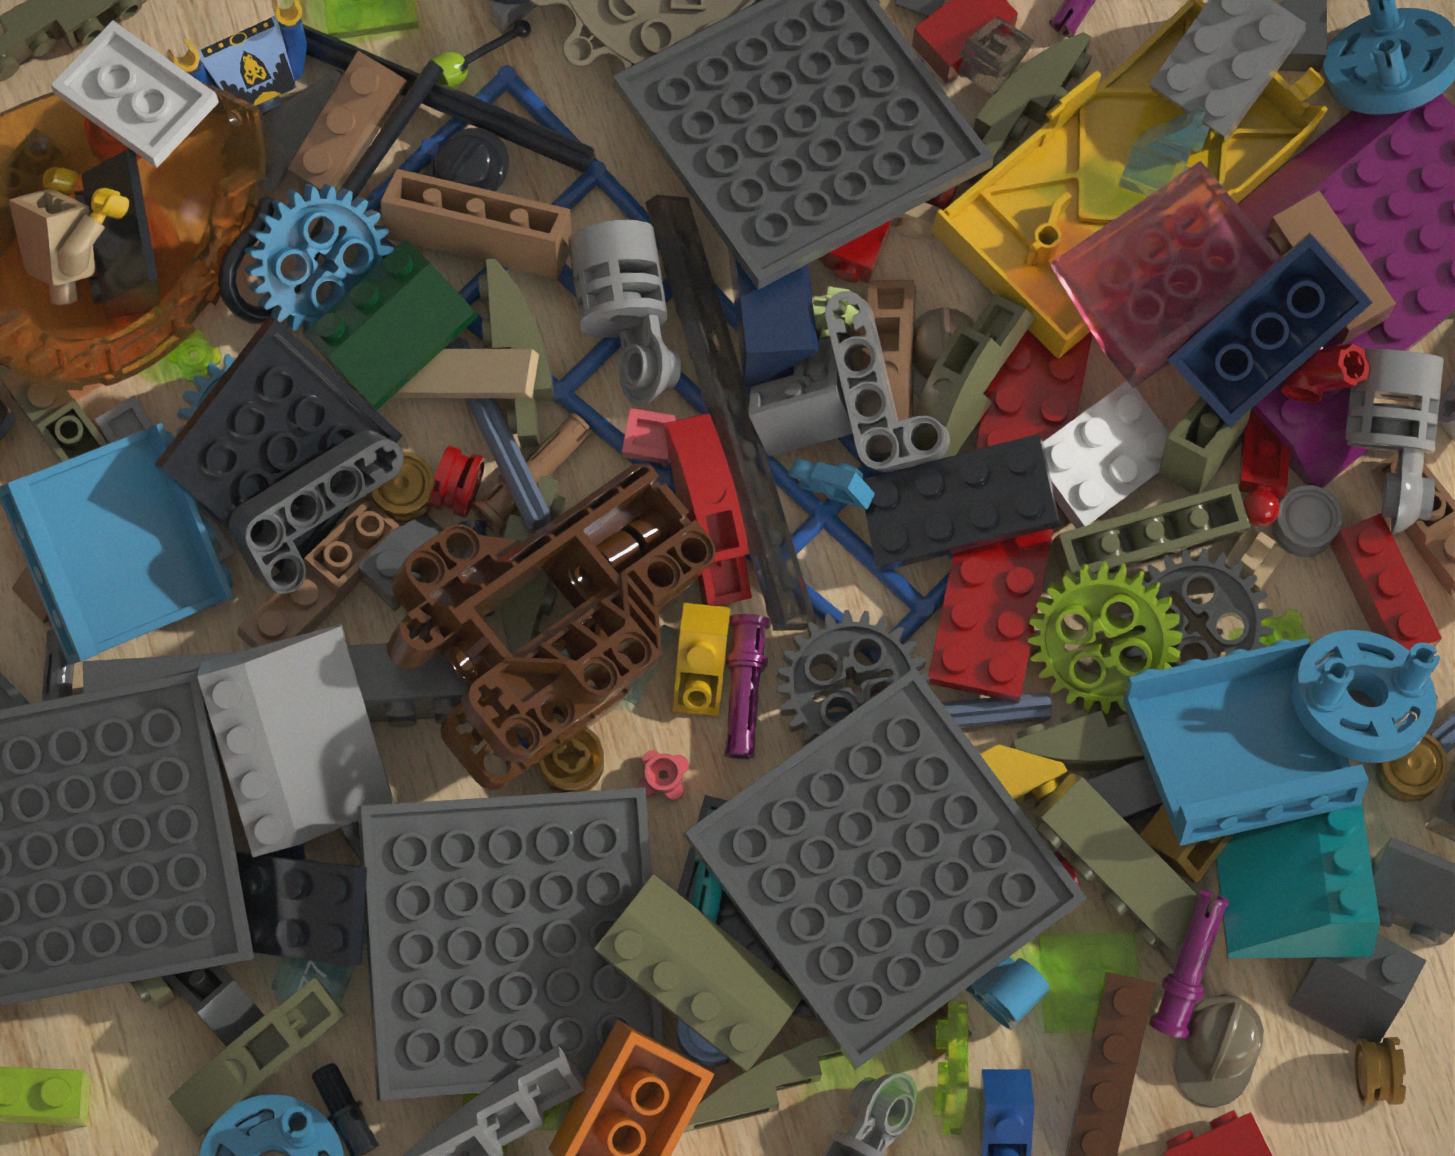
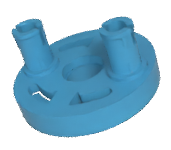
M1367 0L1370 15L1357 20L1342 30L1329 44L1327 56L1323 60V68L1329 91L1333 98L1342 106L1365 114L1403 112L1433 100L1454 82L1455 27L1448 19L1433 11L1420 8H1397L1395 0Z
M1342 630L1330 633L1315 641L1307 649L1296 668L1291 685L1294 709L1299 720L1311 736L1334 753L1352 760L1368 763L1396 760L1407 755L1418 746L1433 722L1437 701L1430 675L1439 664L1440 656H1434L1437 653L1436 648L1427 643L1414 644L1409 651L1396 641L1369 631ZM1335 652L1334 654H1332V655H1330L1329 657H1327L1326 659H1324V660L1320 663V665L1318 664V665L1315 666V664L1319 663V662L1321 661V659L1324 658L1326 655H1328L1329 653ZM1358 690L1366 693L1373 699L1376 707H1366L1358 704L1351 698L1348 691ZM1409 711L1415 712L1417 714L1416 721V716L1410 713L1409 716L1402 723H1400L1397 726H1394V724L1401 721L1408 714ZM1340 723L1343 724V725H1345V726H1348V727H1351V728H1355V729H1357V731H1356V730L1349 729V728H1346V727L1340 725Z
M276 1094L252 1097L235 1105L214 1122L202 1143L199 1156H217L219 1147L222 1144L219 1156H263L270 1152H279L285 1156H319L318 1153L326 1151L329 1156H345L342 1143L335 1129L320 1111L300 1099ZM270 1110L274 1112V1115L271 1112L260 1113L257 1117L251 1118L242 1123L241 1125H239L238 1127H235L244 1119L256 1115L261 1111Z

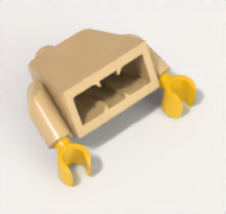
M52 167L46 170L43 176L44 190L9 199L24 268L27 274L48 284L51 303L55 305L70 304L79 299L76 280L90 277L95 272L93 244L105 228L102 225L105 217L109 216L120 219L126 214L129 207V200L126 197L120 196V192L108 188H100L92 196L91 206L93 212L90 215L89 206L68 197L76 188L78 173L63 167Z

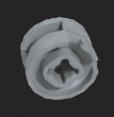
M1314 485L1299 486L1290 490L1284 499L1281 500L1279 515L1272 523L1273 535L1278 544L1290 554L1298 557L1316 556L1324 552L1331 545L1339 532L1342 523L1341 508L1336 498L1326 489Z

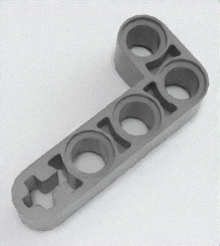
M841 291L833 295L826 305L825 317L856 449L861 461L875 471L887 473L942 458L950 446V435L944 425L927 415L898 420L878 331L870 305L858 294L851 291ZM850 304L860 311V313L853 316L852 320L855 330L861 335L866 334V337H853L849 324L839 319V316L846 314L845 306ZM859 348L869 349L871 361L867 368L862 371H852L849 366L851 354ZM869 393L879 394L882 399L879 412L871 417L863 416L860 411V402L863 397ZM924 427H934L938 433L936 445L927 451L919 450L915 443L917 433ZM880 438L890 439L892 443L891 456L883 462H874L870 455L872 444Z

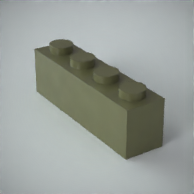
M1071 773L1032 812L1041 823L1036 830L1052 847L1057 849L1062 844L1074 856L1069 862L1072 868L1088 883L1095 878L1107 890L1102 895V898L1120 916H1123L1127 911L1139 923L1134 929L1135 932L1151 948L1155 950L1161 945L1174 953L1185 940L1198 895L1082 776Z

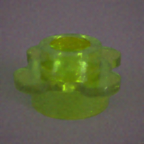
M198 328L190 329L185 339L178 344L170 345L166 350L167 360L178 365L183 378L188 382H192L195 375H206L208 363L212 362L217 366L222 359L220 349L212 347L205 340L204 331ZM197 352L198 357L192 359L190 358V353Z
M1288 609L1284 616L1262 620L1261 625L1274 629L1273 636L1264 638L1266 646L1268 647L1279 640L1296 641L1305 638L1309 639L1311 646L1313 643L1312 637L1305 633L1301 624L1303 620L1302 614L1298 610ZM1287 631L1290 634V638H1282L1281 633Z

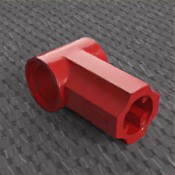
M1353 343L1329 348L1321 347L1283 380L1280 391L1286 397L1296 401L1317 403L1321 401L1325 391L1355 387L1358 382L1367 380L1370 364L1366 360L1364 349Z

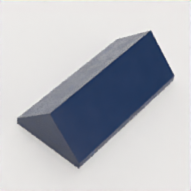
M1309 232L1170 354L1167 360L1225 423L1231 427L1373 302L1340 261Z
M728 248L744 386L751 388L819 352L809 269L807 264L758 290Z

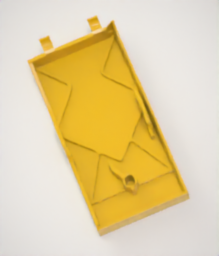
M1189 0L1102 82L1099 83L1102 75L1095 71L1061 98L1058 104L1046 113L1050 118L1048 123L946 209L937 211L931 232L994 295L1002 296L1026 308L1035 317L1028 330L1059 359L1312 139L1327 111L1325 106H1311L1307 102L1325 82L1312 67L1297 82L1291 85L1276 72L1227 142L1223 141L1153 92L1149 85L1206 5L1202 0Z

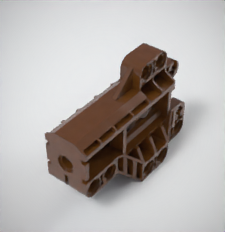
M631 465L524 541L478 535L471 527L463 524L449 526L412 551L394 575L391 583L392 591L408 613L392 632L390 640L386 644L387 654L391 661L404 669H415L430 659L434 661L442 655L451 665L457 677L462 679L469 687L463 695L462 702L455 706L442 721L440 731L446 746L481 787L488 790H499L506 787L551 752L568 744L615 709L631 691V683L646 674L662 656L659 614L676 603L714 560L716 552L712 539L696 520L691 522L686 515L689 511L665 483L661 486L656 479L659 475L651 465ZM447 548L455 550L462 559L453 557ZM411 572L420 574L427 583L417 581ZM546 573L575 609L511 654L482 618ZM419 635V639L413 641V639ZM566 648L572 660L560 652ZM553 713L561 715L564 718L563 723L560 724L555 719ZM469 722L473 730L470 733L465 732L461 735L456 730V727L459 723L463 725ZM519 731L526 734L529 740L528 749L521 745L518 737ZM484 739L487 744L477 754H474L472 749L475 745L478 746ZM487 755L500 757L506 764V775L502 777L491 775L484 767V757Z

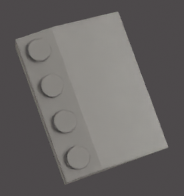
M341 624L201 662L197 678L253 857L300 845L358 821V806L395 804Z

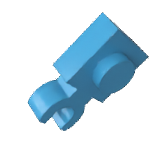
M795 458L788 472L790 477L800 479L798 486L804 490L823 492L831 500L866 510L875 495L871 488L863 481V473L847 463L839 462L837 466L818 461L817 465L807 460Z

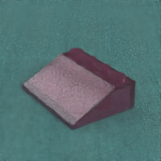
M1199 161L1051 262V267L1106 356L1134 389L1170 364L1167 360L1170 354L1281 257L1202 161Z

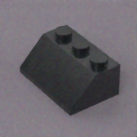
M128 149L82 173L83 190L74 191L75 200L89 206L90 215L93 212L91 206L92 196L100 188L118 191L120 196L126 197L129 200L128 210L122 218L105 217L102 223L105 228L93 244L94 261L98 276L89 277L93 305L103 304L105 319L161 311L158 277L136 153Z

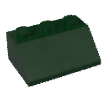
M405 239L303 334L325 360L377 411L478 317V314L438 270Z

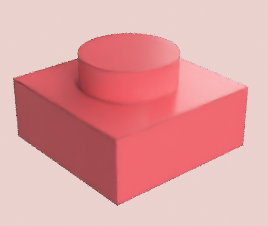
M630 408L622 457L668 465L669 453L663 423L676 420V416Z

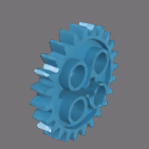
M325 183L321 189L320 196L315 186L306 184L304 198L298 192L290 189L287 190L289 204L285 205L273 199L271 202L276 214L273 217L264 213L258 215L266 226L263 231L250 230L249 234L259 240L258 246L245 248L244 251L256 258V263L250 264L244 269L248 274L259 277L249 286V289L256 294L265 293L258 302L259 306L266 310L274 307L271 317L279 322L287 318L286 326L295 331L300 328L302 323L304 331L309 329L382 261V256L394 250L392 246L380 243V240L390 231L382 225L374 226L381 215L373 209L365 212L368 205L366 199L357 197L352 201L353 192L342 188L336 195L335 187ZM321 216L323 229L316 237L310 238L308 226L314 218ZM344 226L343 233L338 235L339 227ZM356 243L358 254L352 263L345 265L343 253L349 245ZM318 252L325 259L321 266H318L317 261L314 260ZM290 254H294L296 258L294 269L289 274L282 275L280 267L283 259ZM329 281L331 290L328 297L317 302L315 296L318 286L322 282ZM301 284L300 291L295 293L296 285Z

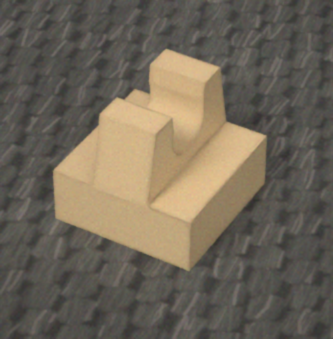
M1249 528L1242 534L1226 556L1225 567L1230 570L1235 564L1242 562L1243 569L1239 577L1244 580L1249 576L1256 575L1258 580L1251 589L1259 592L1287 552L1275 545L1276 541L1260 531L1258 533Z

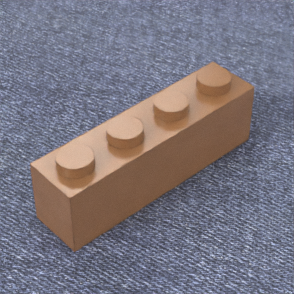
M396 169L381 199L383 226L390 231L385 236V239L403 242L406 239L411 245L486 262V259L495 258L503 267L554 279L559 278L570 254L568 238L572 235L571 209L400 169Z

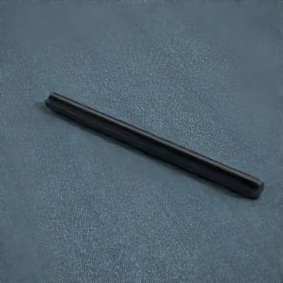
M303 24L307 41L306 54L346 71L357 51H360L408 81L400 94L405 96L420 74ZM437 81L422 104L477 128L486 129L495 133L498 137L580 172H587L594 161L593 147Z

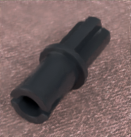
M330 1063L317 1069L312 1074V1079L331 1114L327 1119L329 1122H334L350 1156H362L380 1146L360 1109L363 1105L361 1100L355 1101L338 1066Z

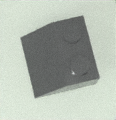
M1391 837L1375 855L1371 864L1380 926L1391 927L1393 923L1410 930L1409 936L1418 942L1435 946L1437 942L1445 944L1455 932V863Z
M1378 934L1372 957H1314L1288 1006L1354 1043L1358 1039L1367 1038L1369 1042L1380 1043L1405 1003L1427 960Z

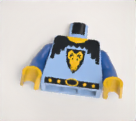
M272 0L275 16L199 51L190 40L183 39L184 43L188 46L187 53L181 58H176L169 49L167 56L171 62L216 93L219 101L215 106L221 111L234 110L238 115L255 107L267 132L291 121L280 99V95L295 89V81L304 74L307 41L301 20V4L299 0H293L294 3L290 8L280 9L277 0Z

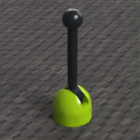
M526 20L517 21L512 30L465 56L457 52L448 51L430 59L444 70L437 81L453 88L459 86L467 77L468 64L516 37L525 38L531 33L530 23Z

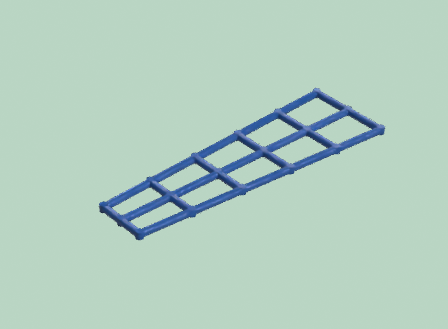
M511 66L501 67L498 74L474 95V97L492 104L508 90L540 125L580 142L516 74L515 69ZM451 117L430 138L424 139L421 146L397 169L419 173L433 160L442 144L454 133L466 129L470 124ZM594 157L589 170L584 172L551 203V205L572 209L594 187L598 186L630 220L647 222L654 227L657 249L676 268L662 281L665 303L689 282L738 334L734 303L698 266L696 260L688 256L606 169L605 164L598 161L596 157ZM396 170L365 198L368 201L365 212L371 209L378 212L381 209V199ZM385 237L380 240V243L388 244L392 246L394 249L396 248V246L393 245L389 240L385 239ZM565 263L557 280L576 297L573 272ZM486 266L458 292L470 306L480 297L479 275L487 274ZM478 314V317L467 329L483 341L482 319L484 318ZM620 337L603 338L560 381L551 374L555 399L553 402L560 404L569 413H575L589 425V429L622 455L625 434L574 393L621 347ZM794 366L759 384L794 375ZM681 371L678 383L673 389L700 414H710L719 439L724 435L810 515L772 554L746 534L750 554L744 556L761 569L766 577L773 579L825 622V614L829 613L836 624L842 623L843 613L786 567L824 528L911 610L889 632L891 633L900 626L903 627L904 631L900 642L904 644L943 605L949 572L925 597L896 570L890 569L880 572L875 564L873 549L836 516L847 504L829 498L823 503L812 492L798 486L800 481L797 478L790 477L788 475L789 471L773 456H769L765 448L737 423L749 411L751 388L746 387L723 410ZM853 434L837 438L861 464L858 470L863 473L862 479L884 474L869 468L861 461L857 453ZM882 457L872 458L874 462L884 461ZM625 458L632 464L651 465L659 475L656 479L661 486L666 483L676 495L670 462L664 467L658 463ZM953 554L947 555L952 560ZM860 650L870 659L872 664L879 661V656L873 650Z

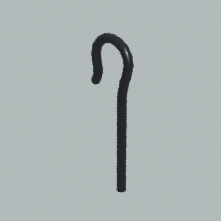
M428 61L340 188V190L345 188L353 192L352 201L361 192L444 72L443 68L435 62ZM269 196L262 197L259 200L254 217L229 244L219 264L218 287L223 303L235 317L250 324H263L268 317L272 318L271 313L274 308L266 310L261 306H254L246 302L239 294L236 283L237 269L246 254L244 252L245 248L253 247L258 241L249 234L250 230L263 231L266 226L258 215L260 213L271 217L274 215L275 210L271 202L273 199ZM322 217L319 218L311 231L310 238L316 237L321 233L323 229ZM318 252V253L315 255V257H314V260H315V261L318 260V258H319V256H320V254H321L320 252ZM301 284L296 285L295 293L300 291Z

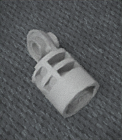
M612 220L586 226L574 232L568 238L581 331L588 336L599 338L620 337L622 353L619 363V376L623 393L631 403L636 405L652 402L664 390L673 389L677 385L681 374V361L678 353L674 349L667 348L661 337L660 325L667 320V309L654 227L647 222L638 220Z
M1364 349L1366 360L1370 364V370L1367 380L1358 382L1355 387H1350L1345 439L1348 440L1347 445L1398 452L1396 473H1386L1382 496V517L1391 518V533L1397 534L1408 529L1418 519H1431L1435 479L1422 477L1425 453H1434L1444 358L1411 351ZM1374 398L1414 402V407L1374 403Z
M903 1072L883 1075L878 1079L867 1077L860 1081L854 1088L849 1103L850 1112L856 1117L846 1134L836 1131L822 1156H886L884 1152L887 1147L899 1139L914 1116L917 1102V1087L912 1076Z

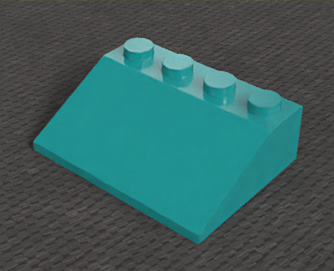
M1362 801L1358 806L1235 833L1215 859L1219 894L1229 900L1222 918L1227 958L1373 956L1380 927V918Z

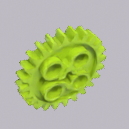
M1102 561L1098 574H1093L1090 567L1085 563L1082 564L1079 579L1068 570L1064 572L1062 578L1064 588L1055 582L1049 584L1047 591L1052 599L1039 597L1036 606L1043 613L1032 614L1029 624L1040 630H1035L1033 635L1028 637V643L1041 647L1035 649L1030 658L1033 662L1045 661L1038 676L1040 679L1054 676L1055 680L1050 690L1052 693H1056L1064 687L1069 690L1066 699L1067 704L1070 705L1080 696L1084 698V709H1087V711L1090 710L1094 701L1101 702L1104 714H1108L1111 703L1117 701L1123 712H1126L1123 700L1129 677L1135 676L1146 669L1163 670L1172 668L1167 662L1179 661L1181 652L1171 646L1181 643L1183 633L1169 629L1179 624L1180 615L1174 613L1165 614L1171 606L1172 598L1170 596L1157 600L1156 595L1159 591L1160 583L1157 581L1147 588L1142 585L1144 571H1139L1130 579L1126 577V564L1122 563L1116 574H1110L1107 562ZM1115 602H1123L1131 607L1133 614L1127 618H1119L1111 613L1109 606ZM1069 614L1081 615L1085 618L1088 626L1080 630L1072 629L1065 623L1064 617ZM1139 625H1143L1146 628L1143 632L1130 631ZM1098 631H1104L1107 638L1114 637L1112 644H1106L1104 638H1097ZM1066 644L1079 645L1073 650L1065 648ZM1128 646H1137L1145 652L1147 657L1142 661L1134 662L1127 659L1122 650ZM1086 657L1095 659L1100 664L1101 670L1095 673L1085 672L1079 667L1077 661Z

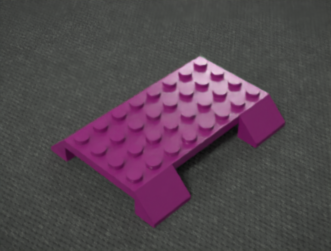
M1441 93L1433 100L1419 107L1398 113L1365 114L1353 110L1350 111L1220 218L1136 291L1132 297L1160 328L1170 321L1188 340L1278 260L1270 251L1266 241V231L1272 217L1319 190L1396 303L1387 320L1346 344L1353 343L1362 349L1409 351L1455 312V107ZM1334 336L1322 348L1340 346L1341 344ZM1281 382L1251 409L1290 450L1289 467L1305 485L1324 488L1369 450L1347 445L1348 440L1345 439L1350 387L1325 391L1320 402L1306 403L1293 400L1282 394L1280 391Z

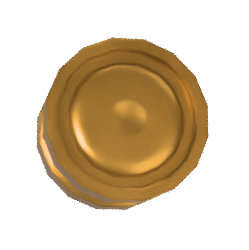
M403 452V466L395 477L371 491L374 504L395 522H410L424 513L428 514L432 508L429 506V496L431 489L434 490L435 480L431 467L422 457L411 452Z
M587 728L568 744L557 748L539 761V770L543 781L558 793L590 791L598 784L604 772V751L598 736L591 729Z
M1425 734L1418 746L1410 753L1396 760L1376 763L1375 770L1377 781L1382 790L1391 798L1406 803L1407 801L1419 802L1429 797L1444 780L1448 765L1446 753L1441 744L1431 735Z
M1386 1037L1381 1043L1369 1042L1367 1038L1357 1040L1354 1056L1355 1080L1359 1101L1362 1106H1371L1374 1097L1376 1101L1386 1100L1389 1105L1404 1103L1406 1086L1402 1084L1406 1068L1403 1049H1395V1045H1400L1398 1037Z

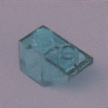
M1198 107L1139 133L1118 186L1168 205L1171 204L1176 192L1184 195L1194 171L1193 168L1186 166L1192 150L1201 153L1210 130L1209 126L1202 124L1207 111Z

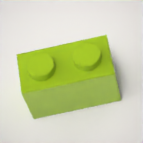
M0 1066V1123L87 1127L90 1076L84 1070Z

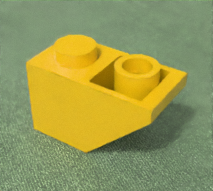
M684 603L672 712L719 717L730 607Z
M1000 744L980 754L1017 805L1033 797L1038 802L1049 796L1060 785L1059 783L1063 782L1068 772L1062 762Z

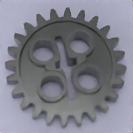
M1184 549L1182 551V563L1175 564L1167 554L1164 556L1166 569L1162 572L1152 565L1147 566L1152 580L1149 583L1143 581L1142 585L1147 588L1158 581L1160 587L1156 595L1157 600L1169 597L1171 592H1176L1196 618H1202L1204 615L1209 618L1205 623L1206 630L1223 648L1226 654L1238 649L1250 651L1267 647L1259 642L1260 637L1273 636L1274 629L1261 625V621L1273 616V610L1259 609L1258 604L1263 602L1268 597L1266 591L1255 593L1251 591V588L1258 580L1256 575L1249 576L1244 580L1239 577L1243 569L1242 562H1238L1229 570L1225 567V553H1221L1216 562L1212 563L1209 562L1207 549H1202L1198 561H1192L1187 549ZM1203 580L1212 585L1214 595L1209 602L1196 604L1188 598V587L1195 581ZM1172 602L1168 610L1180 615L1179 624L1174 630L1183 633L1180 644L1171 647L1181 652L1180 657L1185 648L1199 646L1206 651L1208 655L1207 660L1218 658L1200 633L1195 631L1189 635L1186 632L1189 627L1188 619ZM1133 613L1122 614L1121 618L1130 617ZM1227 616L1237 617L1244 625L1243 634L1235 640L1223 639L1217 632L1218 623ZM1139 625L1130 631L1143 632L1146 628L1143 625ZM1137 646L1127 652L1129 659L1138 657L1145 659L1147 657L1145 652ZM1180 657L1178 662H1167L1171 667H1177L1182 664Z
M845 610L842 623L836 624L833 617L828 613L825 614L824 629L821 630L813 622L808 623L809 639L798 634L794 635L793 644L798 652L792 650H784L783 660L791 667L778 668L777 678L788 683L776 687V697L790 699L780 706V714L782 716L795 714V717L789 723V731L795 732L803 728L805 729L802 737L803 746H806L835 725L826 716L827 711L831 708L843 707L849 713H852L869 701L872 695L883 691L913 668L920 671L925 667V657H910L916 650L917 642L915 640L901 644L903 627L900 626L889 633L886 631L887 617L883 616L874 626L869 624L870 617L868 611L863 612L859 622H853L849 610ZM862 649H870L876 652L880 659L877 663L866 666L857 662L854 655ZM818 664H826L833 668L836 674L829 680L820 681L811 675L810 670ZM885 671H891L893 674L890 678H876ZM920 674L929 685L930 676ZM852 679L855 685H861L860 692L853 694L850 687L845 688V681ZM830 694L822 701L816 702L813 700L815 695Z

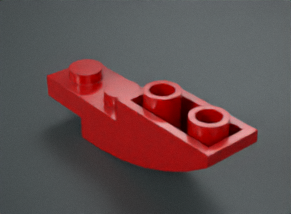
M705 413L663 423L676 496L689 511L686 515L691 522L696 520L715 545L716 553L714 560L698 577L702 605L721 606L752 598L744 556L750 554L746 531L733 479L710 414Z

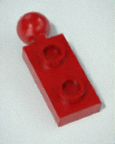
M1252 409L1242 438L1238 488L1240 492L1249 493L1243 501L1249 523L1254 526L1264 527L1272 524L1279 515L1280 504L1277 498L1284 499L1286 494L1290 450Z

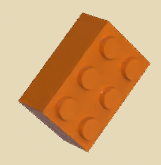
M617 1020L584 1081L585 1091L577 1094L548 1149L554 1156H671L708 1088L714 1073L699 1061Z

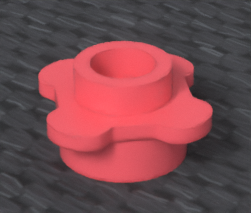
M656 750L648 751L642 759L645 771L643 778L638 782V788L645 787L646 796L660 794L665 795L671 801L680 799L684 794V787L682 786L683 774L689 768L687 759L682 755L672 756L665 753L660 754ZM662 771L668 774V777L664 780L659 778V773Z

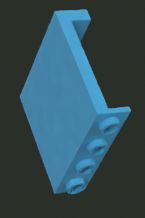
M163 423L0 486V501L68 665L96 656L100 652L234 598L231 592L233 587L231 573L225 563L219 562L213 548L215 535L211 525L205 518H201L195 500L154 465L175 438L170 431H165Z
M1308 638L1296 641L1279 640L1264 648L1250 651L1238 649L1229 652L1223 657L1204 661L1192 659L1177 667L1163 670L1146 669L1135 676L1129 677L1123 704L1180 846L1361 804L1369 781L1363 765L1351 766L1348 758L1336 754L1320 744L1305 729L1293 706L1291 695L1292 679L1303 655L1310 647Z

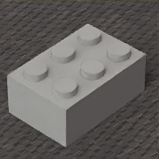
M1209 0L1149 85L1153 92L1227 142L1306 32V24L1273 0Z

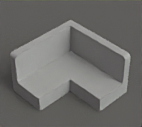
M830 337L818 341L819 352L795 364L794 375L751 387L749 417L769 456L853 434ZM849 359V366L852 371H855L851 363V360Z

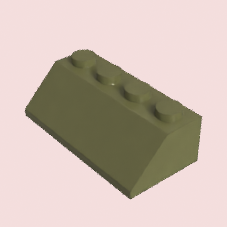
M654 874L593 949L594 952L743 1072L749 1071L802 1000L795 987Z

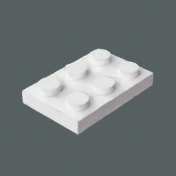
M113 20L51 84V88L57 97L156 168L219 103L214 91Z
M1130 379L1043 442L1055 500L1076 529L1092 523L1159 473L1169 432Z

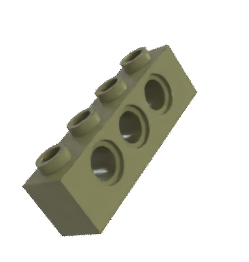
M1234 483L1059 533L1052 540L1051 545L1061 577L1063 578L1064 572L1068 570L1079 579L1082 564L1085 563L1090 567L1093 574H1098L1102 561H1106L1109 572L1113 573L1118 571L1122 563L1126 564L1127 569L1162 559L1167 554L1172 556L1182 553L1184 549L1189 551L1238 537L1251 526L1238 485Z

